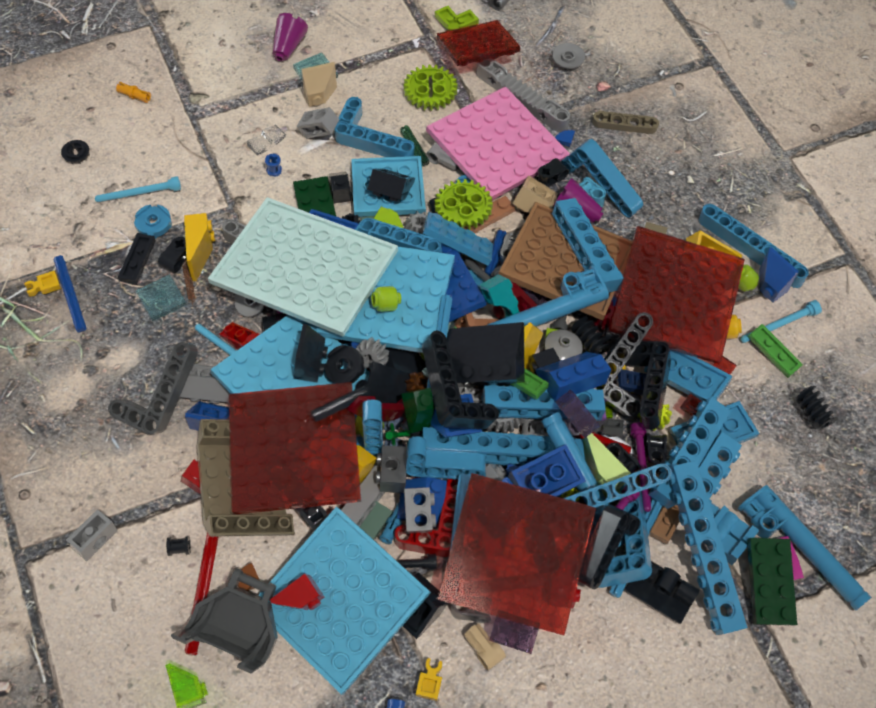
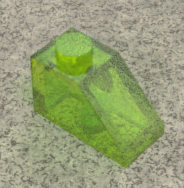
M170 663L166 665L177 708H195L207 703L205 696L209 694L205 682L201 683L197 676Z

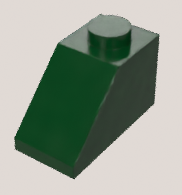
M431 388L402 393L410 433L422 431L423 427L429 428L435 410Z

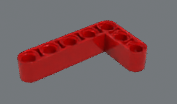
M448 479L438 531L432 530V532L406 534V525H400L395 530V544L399 549L423 554H436L439 557H449L453 527L446 528L444 524H453L455 509H450L448 505L455 504L457 490L451 487L458 484V479ZM406 534L409 536V538L407 540H401L399 536ZM422 538H427L430 542L427 544H422L419 542V540ZM442 542H447L450 544V546L448 548H443L440 546V544Z

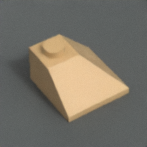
M335 62L301 69L304 94L309 107L325 104L336 90Z
M528 175L512 204L518 210L530 213L535 202L552 208L558 193Z

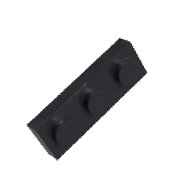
M141 233L136 234L118 275L119 281L137 285L156 241L154 236Z

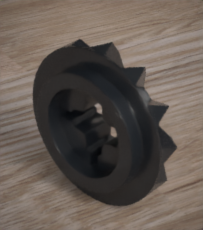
M72 140L62 147L61 155L66 162L70 161L72 164L74 162L80 163L82 159L86 160V157L90 155V148L82 140ZM74 149L78 152L77 155L74 154Z

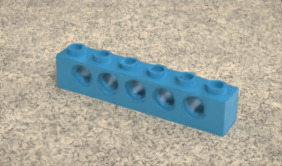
M576 198L556 201L552 215L583 269L586 271L589 270L591 265H595L607 287L608 293L618 291L623 281V275L606 250V246L600 240L598 233L591 225L589 218L585 215L582 206L579 205Z
M513 385L484 386L481 396L482 403L494 405L499 411V417L545 419L560 412L563 419L578 418V420L601 421L606 411L603 390H596L594 388L556 402L547 389L535 400Z
M713 397L706 401L702 400L696 407V410H698L696 415H693L687 422V425H689L687 430H684L678 437V445H675L669 452V460L663 464L672 467L677 465V463L683 464L697 460L699 467L731 410ZM660 467L659 471L661 473L657 478L664 479L667 472L663 467ZM668 481L651 487L648 493L649 496L667 509L675 506L673 501L674 492ZM685 481L682 482L684 489L688 486V483Z

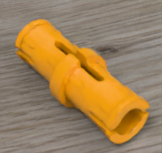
M119 82L116 86L118 93L125 94L131 99L135 98L145 103H148L151 99L150 92L138 89L135 85L130 86Z

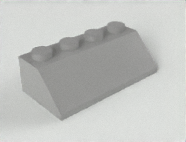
M193 364L179 399L183 397L189 398L191 401L228 402L229 405L234 406L240 404L211 374V369L215 366ZM179 366L176 367V373L178 375L180 371ZM171 384L168 385V391L170 393L172 390Z

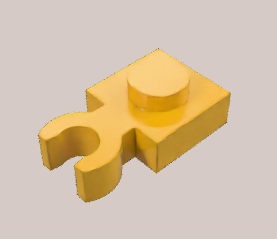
M55 270L36 276L38 281H27L24 283L27 289L32 288L27 290L29 297L35 296L39 291L44 295L61 289Z
M428 658L425 664L427 673H420L416 696L437 701L442 677L436 675L442 669V661H439L436 668L430 667L431 658Z

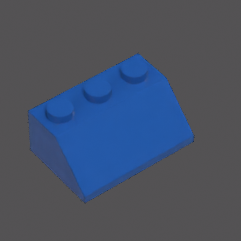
M585 352L538 368L535 372L540 378L549 383L547 390L556 402L606 384L611 368L601 354Z

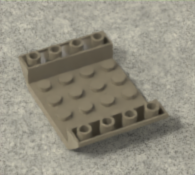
M200 420L197 456L203 525L210 537L287 536L295 534L292 514H286L284 495L264 471L280 458L279 444L256 420Z

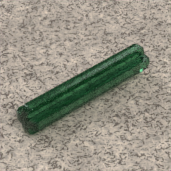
M408 125L401 127L400 130L403 137L411 140L415 145L414 155L421 156L422 167L428 165L429 159Z

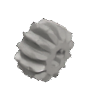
M416 211L415 215L410 213L409 218L405 220V229L423 234L425 218L427 216L425 211L422 214Z
M373 337L368 340L364 339L356 347L363 356L365 369L369 368L371 370L372 361L381 364L388 362L389 350L385 349L386 344L382 345L380 343V339L376 340V342Z

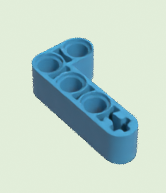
M418 436L411 437L408 440L406 450V473L413 477L458 479L459 474L465 473L471 476V480H482L486 477L485 456L480 453L426 450V440Z

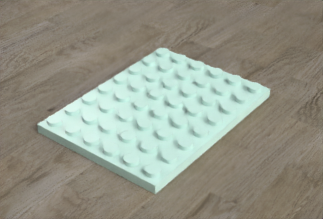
M267 197L208 277V281L210 284L344 337L398 252V246Z

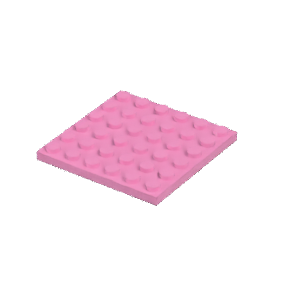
M507 87L426 127L427 133L466 176L473 180L475 185L480 182V188L485 186V191H490L489 196L492 197V200L523 184L528 175L532 178L537 176L538 169L551 160L558 158L562 161L570 154Z

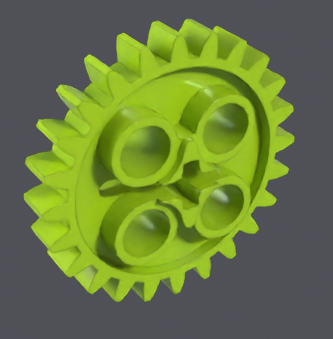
M430 64L428 68L422 65V69L416 67V72L411 70L410 74L406 75L403 84L404 95L407 96V101L412 100V105L417 103V108L423 106V109L426 110L427 107H430L432 111L433 107H436L439 110L440 105L445 108L446 103L451 104V100H455L458 87L457 79L454 78V74H449V70L444 71L443 66L438 69L437 65L434 68ZM429 77L432 78V98L429 97Z
M457 179L456 184L450 181V186L444 184V189H439V194H436L435 212L441 215L443 219L449 222L453 221L463 229L467 226L468 230H470L472 225L477 228L478 223L483 225L484 220H488L493 209L492 197L489 196L490 191H485V186L480 188V182L474 185L473 180L467 183V180L464 179L461 183Z

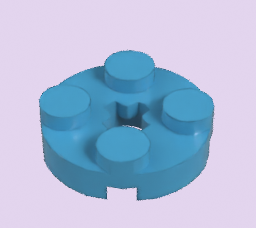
M146 205L140 208L135 215L134 224L138 233L154 236L155 239L165 234L172 227L170 213L161 205H157V207ZM149 220H156V222L150 223Z

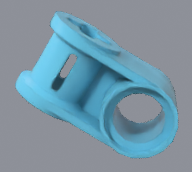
M585 177L579 185L603 207L606 195L605 189L595 183L590 177Z

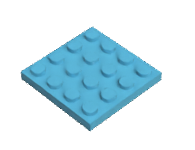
M421 156L351 159L355 216H375L381 206L394 210L398 215L415 214L416 211L419 214H422L424 211L426 213ZM384 168L414 177L415 182L406 199L396 202L389 200V196L383 195L379 197L373 195V191L367 190L372 169Z

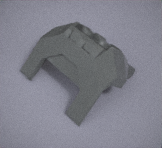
M236 568L228 586L197 603L186 627L172 633L171 637L183 644H188L192 641L207 643L232 654L242 661L238 663L237 668L251 674L265 665L278 639L272 604L270 602L275 593L276 585L264 583L244 574L242 570ZM239 582L265 592L263 598L238 588Z

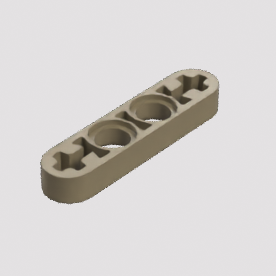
M606 111L595 112L592 120L593 125L597 128L647 134L655 133L659 126V121L655 117ZM618 119L621 123H614L613 120ZM635 121L638 125H631L630 122Z

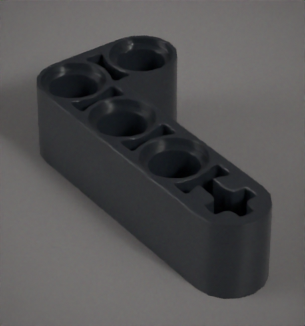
M613 505L606 506L577 565L574 579L593 590L597 589L608 570L624 533L634 535L640 526V519Z

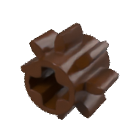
M423 371L410 373V379L405 380L407 391L427 388L428 377L424 375Z

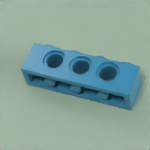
M723 431L716 436L699 465L710 504L712 502L710 497L712 494L715 495L721 488V479H725L730 473L731 469L729 466L737 461L740 456L739 450L742 447L741 444ZM718 455L723 458V461L718 458ZM708 470H710L713 473L714 477H712L708 473ZM689 501V508L695 511L694 503Z

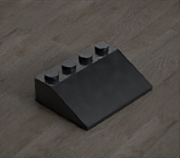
M523 322L449 329L447 341L458 387L525 383Z

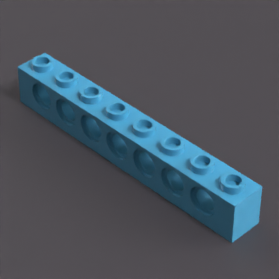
M423 427L421 435L426 440V450L480 453L485 456L486 464L508 465L511 463L523 466L556 449L549 436L481 432L445 438L434 427ZM574 438L585 459L583 439Z
M697 460L670 467L672 475L668 483L672 485L674 492L673 501L675 505H678L680 512L679 521L684 526L686 532L685 541L690 546L692 552L691 561L697 569V582L699 587L703 589L705 596L703 601L711 616V628L716 635L746 629L748 627ZM683 481L688 483L689 491L683 488ZM689 501L694 503L695 511L689 508ZM695 522L700 523L701 532L696 530ZM702 542L708 547L707 553L701 549ZM708 563L714 567L713 574L707 569ZM715 584L720 587L719 595L714 592ZM722 605L727 610L725 616H723L720 612V607Z

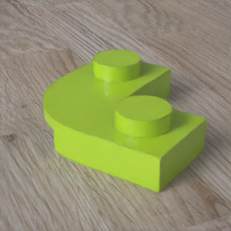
M447 5L435 11V17L450 31H464L479 24V18L471 9L456 15Z

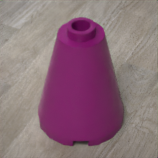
M281 13L276 20L272 54L276 60L281 62L289 59L308 31L307 23L300 17L297 19L292 17L293 14Z
M571 178L556 201L576 198L579 205L582 206L585 215L589 218L590 223H594V221L599 222L604 214L601 212L603 208Z

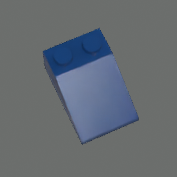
M566 444L511 471L508 475L510 481L533 510L586 482Z

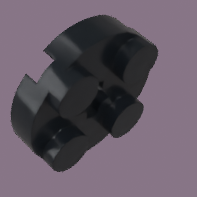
M346 345L335 347L328 354L327 357L329 359L324 367L328 379L340 386L354 383L365 372L362 354L357 349ZM343 361L348 363L346 369H341V367L343 366Z

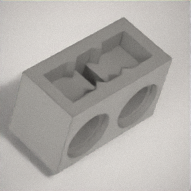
M330 107L304 112L297 128L306 139L331 135L339 118Z
M430 487L404 489L406 534L432 532V527H436V516L431 514V506L435 505L434 493H430ZM422 495L426 501L423 505H417L414 503V497ZM424 516L427 520L426 525L422 527L416 525L415 518Z

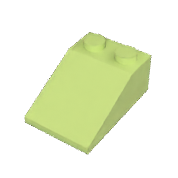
M589 430L585 432L583 438L585 461L598 485L631 474ZM622 481L618 482L615 486L618 493H620V488L625 484ZM601 489L605 498H607L606 490Z

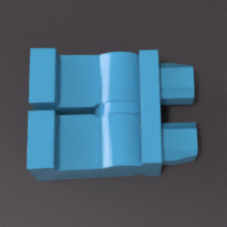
M711 503L710 506L727 562L732 566L747 548V539L754 538L759 529L753 525L751 527L733 512L728 511L729 509L726 506L720 509ZM696 522L695 528L701 532V525Z

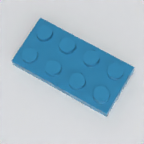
M428 212L425 218L423 234L436 238L441 243L489 266L492 261L493 243L489 239L481 238L475 235L473 231L465 230L459 227L457 223L443 219L437 213Z
M667 343L671 355L667 384L699 401H706L710 397L718 400L731 382L732 375ZM645 366V367H644V372H646V373H647L648 366Z
M740 401L725 406L731 412L719 433L723 431L739 444L756 438L759 435L758 430ZM687 422L670 428V433L677 445L679 443L678 437L689 426Z

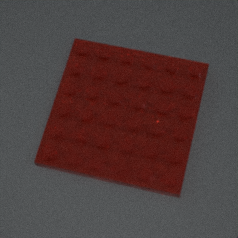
M637 226L609 330L622 334L634 316L645 312L652 316L653 324L642 341H663L669 345L671 350L720 364L745 259ZM639 318V319H638L639 325L642 326V327H644V326H645V320L642 319V318ZM628 333L627 336L634 338L631 333Z
M352 382L229 394L232 512L234 515L361 502L355 414L349 412L347 407L317 422L314 421L311 415L312 410L352 392Z
M471 473L437 600L564 636L596 508Z

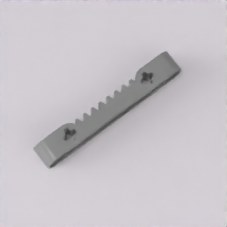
M481 56L478 58L476 74L481 80L497 91L507 87L534 117L553 130L562 132L568 129L571 114L566 108L554 100H547V97L543 98L541 93L538 95L537 90L532 91L531 86L528 88L527 83L522 84L521 79L517 80L516 76L512 77L511 72L508 73L503 65L491 57Z

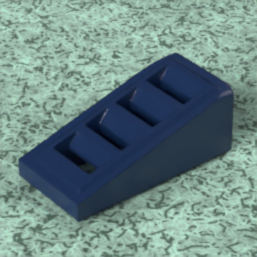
M621 369L618 374V385L621 389L643 396L647 374Z

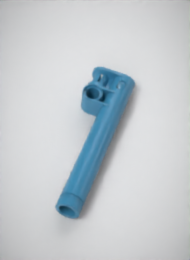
M591 265L589 270L584 272H568L564 275L560 286L564 296L487 325L523 322L525 327L531 322L537 327L609 299V293L595 265ZM566 282H572L574 286H570Z
M560 412L543 419L541 422L544 428L547 429L546 431L555 448L567 445L586 482L577 486L578 491L582 492L598 486L566 423L562 420ZM598 489L595 493L596 499L598 501L605 500L606 498L602 490ZM581 496L583 501L587 505L586 497ZM609 503L590 509L589 515L576 522V533L582 537L585 544L589 542L603 510ZM584 522L589 523V525H590V531H589V532H586V531L584 530V528H583ZM623 535L619 546L625 544V535Z
M768 485L761 488L737 508L738 511L743 510L751 519L750 522L753 526L759 529L757 535L761 538H769L781 529L839 594L850 603L855 611L872 598ZM763 523L767 524L770 529L764 527Z

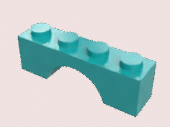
M498 274L480 284L485 301L493 306H501L505 318L519 313L518 300L513 295V285L508 278Z

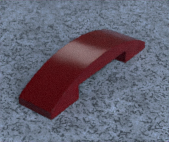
M359 396L348 407L349 412L363 418V402L376 400L375 397ZM402 399L397 403H382V421L396 420L406 414Z

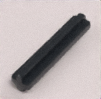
M362 386L312 410L311 415L314 421L317 422L349 407L359 396H370L366 386Z

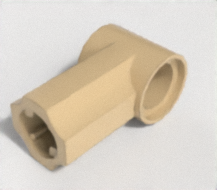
M479 623L472 626L464 634V637L476 651L479 661L486 670L489 671L506 658L501 646L491 640Z

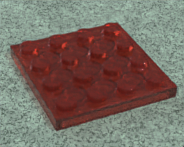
M498 20L437 33V40L457 66H466L474 62L480 63L487 59H497L500 56H511L520 52V45Z

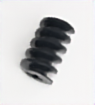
M587 316L582 317L572 325V333L580 339L585 351L603 355L611 347L610 343L604 344L607 339L605 337L601 338L603 333L597 332L598 326H593V320L588 321L589 318Z
M814 385L799 393L796 397V402L800 404L802 410H805V416H809L808 420L813 423V428L822 429L832 425L838 418H830L834 412L833 410L826 412L829 404L822 405L825 398H817L821 392H813L817 387Z

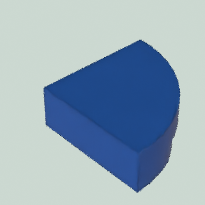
M562 131L555 138L561 145L570 147L575 131Z

